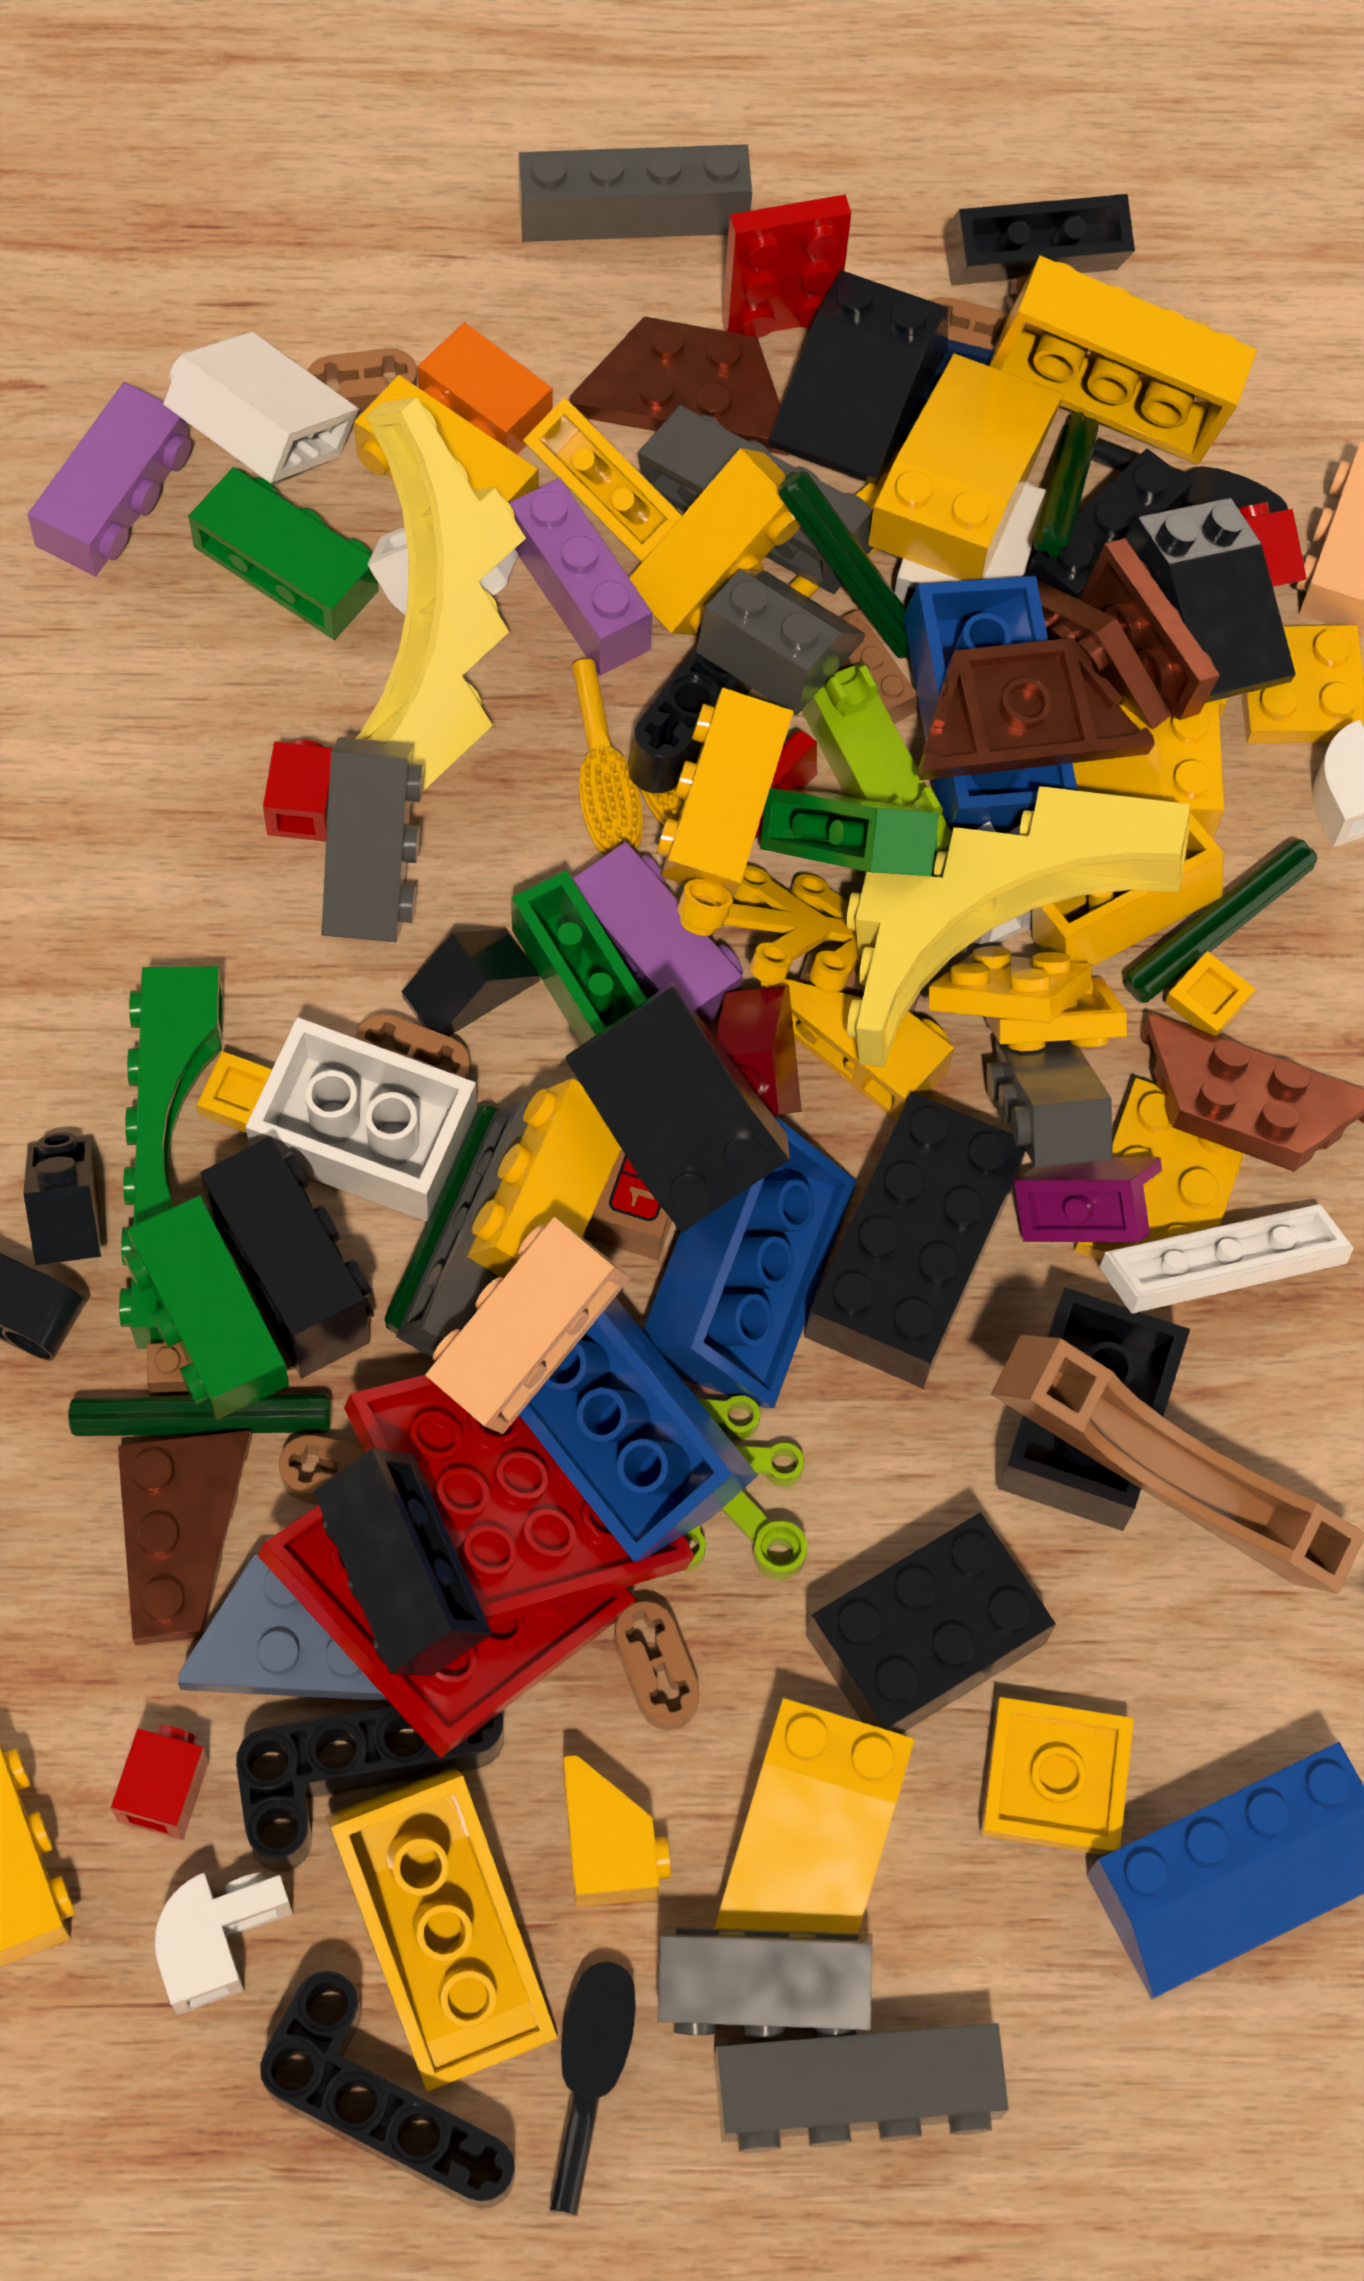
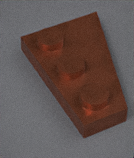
M1123 538L1105 543L1079 600L1117 619L1169 711L1176 718L1182 720L1200 714L1220 676L1211 658L1201 649L1183 623L1178 610L1170 604L1152 578L1146 564L1138 558L1127 540Z
M1037 580L1048 640L1074 638L1092 660V667L1095 672L1101 677L1106 678L1122 697L1120 703L1152 730L1172 715L1117 619Z
M250 1430L118 1445L132 1639L135 1645L201 1638L203 1636L222 1562L221 1554L230 1518H233L238 1498L237 1490L244 1462L247 1460L252 1441Z

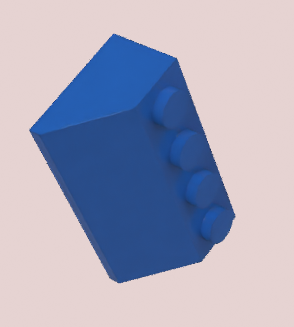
M1036 576L923 583L917 585L903 620L925 741H927L948 664L955 650L1048 640ZM1072 763L933 779L935 795L943 808L942 815L952 833L954 827L976 830L989 821L996 832L1006 833L1021 825L1024 810L1034 811L1039 786L1078 791Z
M777 1117L774 1118L788 1137L790 1160L683 1233L680 1232L643 1328V1332L682 1380L731 1397L737 1395L748 1396L758 1406L763 1408H774L856 1184V1180Z
M616 1297L519 1414L634 1563L641 1562L711 1519L758 1477V1474Z
M1340 1742L1119 1848L1095 1862L1087 1873V1877L1151 2000L1364 1895V1785Z

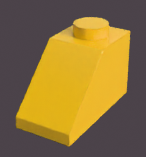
M564 1756L563 1778L575 1907L657 1900L659 1880L671 1878L667 1837L654 1838L653 1818L579 1756Z

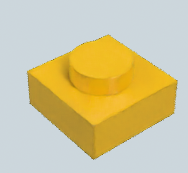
M1207 951L1168 993L1165 1004L1198 1030L1218 1037L1250 1002L1256 988Z
M221 1051L196 1104L198 1115L246 1133L245 1127L272 1069Z

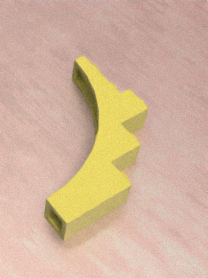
M415 397L382 402L365 416L388 461L402 506L408 549V603L399 651L383 695L360 734L355 739L414 744L413 763L424 765L423 792L493 726L481 707L482 701L478 692L463 678V675L509 633V630L498 614L496 601L481 586L479 581L526 538L514 519L512 507L500 496L496 488L472 490L464 467L453 458L439 435L434 417Z
M1039 786L1034 811H1023L1019 835L954 827L949 851H938L933 877L866 872L862 893L852 892L847 911V929L856 931L858 956L862 957L860 984L866 985L863 1000H852L847 1023L848 1037L857 1038L859 1064L885 1067L898 1027L920 991L954 955L989 930L1033 909L1078 896L1126 890L1179 892L1189 841L1190 804Z

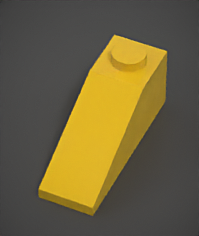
M785 979L778 984H770L763 981L760 983V988L789 985L794 1039L895 1121H898L911 1092L926 1097L949 1071L955 1047L950 1044L946 1033L931 1020H919L908 1011L898 1027L885 1067L859 1064L857 1038H851L847 1035L851 1002L853 999L863 1000V998L841 992L825 991L817 986Z

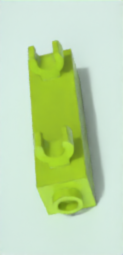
M860 663L836 672L803 708L802 714L845 796L939 813L937 848L933 857L931 873L933 877L938 851H949L952 832L942 815L943 808L932 787H927L924 780L919 781L918 768L878 695V686L868 667Z

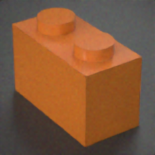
M465 322L417 366L419 389L517 455L527 446L523 441L525 437L553 409V388Z

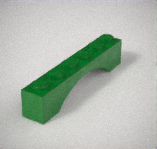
M218 966L142 967L141 990L130 991L131 1028H140L139 1048L128 1049L127 1074L129 1086H138L137 1107L126 1108L125 1133L127 1145H136L135 1166H125L123 1193L125 1205H134L133 1226L174 1207L170 1196L168 1170L173 1132L184 1101L201 1073L222 1051L223 988ZM130 1227L122 1228L121 1254L123 1266H127L123 1256L133 1252L127 1228ZM132 1278L131 1288L120 1289L121 1327H130L137 1349H147V1344L164 1343L151 1314L152 1311L161 1307L152 1288L150 1287L140 1292Z

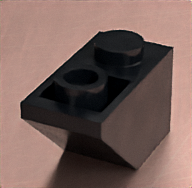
M59 1132L46 1135L36 1143H28L23 1195L35 1265L101 1257L102 1226L92 1135L76 1137L73 1133Z

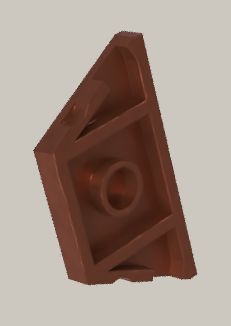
M644 316L576 388L569 398V402L587 419L655 432L679 405H682L700 416L708 415L714 418L724 429L746 441L753 440L759 442L771 453L786 456L789 454L769 447V438L781 409V404L758 337Z
M1074 638L955 650L949 661L919 765L918 777L919 781L1148 755L1155 745V741L1147 727L1139 731L1118 705L1122 697L1106 678L1101 677L1095 672L1092 667V660Z
M1150 1012L1141 1037L1144 1044L1153 1045L1158 1059L1153 1072L1159 1089L1167 1097L1165 1107L1173 1128L1294 1172L1313 1158L1315 1151L1327 1149L1340 1140L1345 1128L1358 1119L1364 1123V1089L1311 1071L1297 1063L1284 1061L1245 1047L1239 1042L1217 1037Z

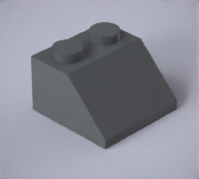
M740 569L705 606L696 653L781 707L793 710V714L797 716L864 641L865 633L769 572Z

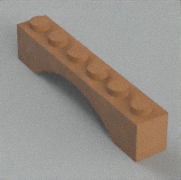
M1020 1335L990 1394L1294 1585L1339 1593L1364 1541V1532L1318 1502L1251 1471L1175 1426L1133 1394L1113 1371L1061 1338Z

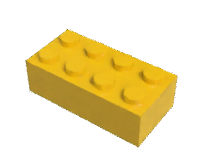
M1040 255L1006 319L989 366L1064 393L1060 406L1074 412H1083L1084 416L1096 419V421L1199 465L1238 406L1257 349L1238 341L1230 334L1216 332L1184 318L1174 310L1163 309L1131 295L1121 287L1105 284L1076 271L1068 264L1054 262Z

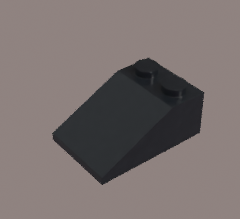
M840 270L815 316L770 435L769 447L877 485L948 351V307Z
M1227 498L1138 517L1125 539L1138 558L1146 564L1152 578L1170 604L1178 610L1183 623L1201 649L1209 655L1220 675L1205 703L1291 682L1296 673L1262 544L1232 499Z
M673 982L566 1056L567 1063L641 1181L681 1233L790 1160L786 1132Z

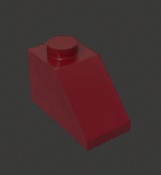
M789 985L725 992L716 1034L717 1042L772 1115L802 1112Z

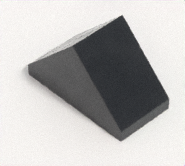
M506 929L452 933L402 990V997L425 1028L449 1037L538 983L540 975Z

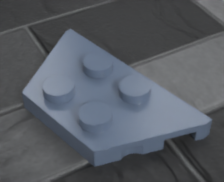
M254 1554L178 1676L180 1690L388 1701L257 1554Z

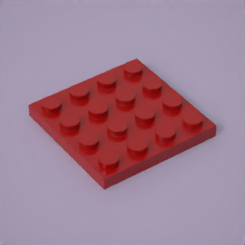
M426 1375L350 1393L345 1403L344 1409L364 1453L371 1448L414 1454L489 1627L686 1570L695 1557L683 1535L641 1562L634 1563L520 1415H518L504 1434L483 1426Z
M319 1505L267 1540L258 1554V1557L440 1758L614 1624L618 1617L636 1601L626 1588H621L490 1627L492 1632L490 1636L433 1676L390 1674L386 1664L375 1651L373 1644L374 1635L362 1606L349 1589L348 1573L338 1549L325 1532L322 1521L323 1514Z

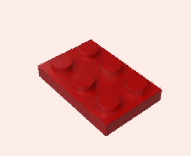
M846 194L730 214L722 312L724 331L760 338L771 332L798 327H812L815 316L840 270L845 271L852 215Z

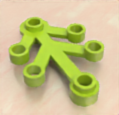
M737 1395L727 1401L698 1399L718 1426H721L729 1437L743 1440L756 1433L760 1422V1408L752 1398ZM735 1409H745L752 1415L753 1420L746 1426H737L729 1420L728 1415ZM782 1442L775 1444L771 1448L735 1446L758 1475H766L767 1479L776 1486H792L800 1480L803 1474L804 1455L794 1444ZM779 1456H788L795 1461L797 1467L794 1471L783 1474L774 1469L772 1461ZM743 1491L721 1509L753 1543L754 1562L764 1575L772 1579L783 1580L795 1576L802 1569L807 1556L808 1544L804 1533L798 1526L787 1521L771 1522ZM701 1525L684 1535L686 1539L694 1541L699 1550L694 1555L695 1557L688 1568L683 1571L697 1568L705 1558L706 1540L700 1532ZM783 1545L791 1551L792 1558L787 1563L777 1564L769 1559L767 1551L772 1546Z

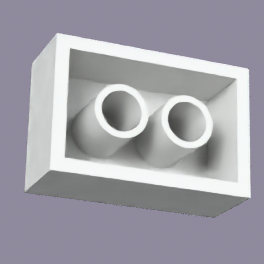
M297 1017L245 1127L249 1147L271 1136L282 1156L289 1152L295 1155L307 1178L427 1222L477 1111L476 1082Z

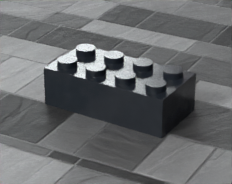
M911 1092L811 1307L804 1337L920 1388H924L1013 1188L1014 1180L1017 1179L1026 1154L1023 1145L1016 1146L1011 1133Z

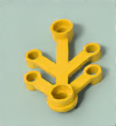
M746 866L741 884L734 895L736 900L746 905L733 904L732 895L725 887L707 879H693L684 886L677 911L680 916L681 925L692 934L709 936L714 934L723 925L785 933L784 936L773 943H761L755 949L749 969L753 976L763 982L770 984L783 982L792 961L827 939L847 943L834 952L821 951L816 955L809 973L810 980L814 985L829 992L841 991L845 988L851 970L861 964L862 957L858 956L856 931L847 929L849 901L831 890L829 885L817 876L810 874L797 876L791 892H788L773 882L769 874L764 870L754 866ZM765 902V903H767L768 905H770L771 907H773L774 909L754 907V906L761 905V904H763V903ZM823 910H825L826 912H828L830 915H832V916L835 917V918L826 917V916H824L823 914H821L820 912H822Z

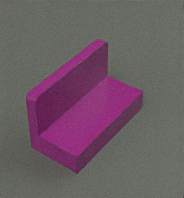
M1113 1157V1160L1033 1167L1014 1180L1023 1242L1142 1241L1150 1235L1143 1184L1162 1171L1161 1158Z

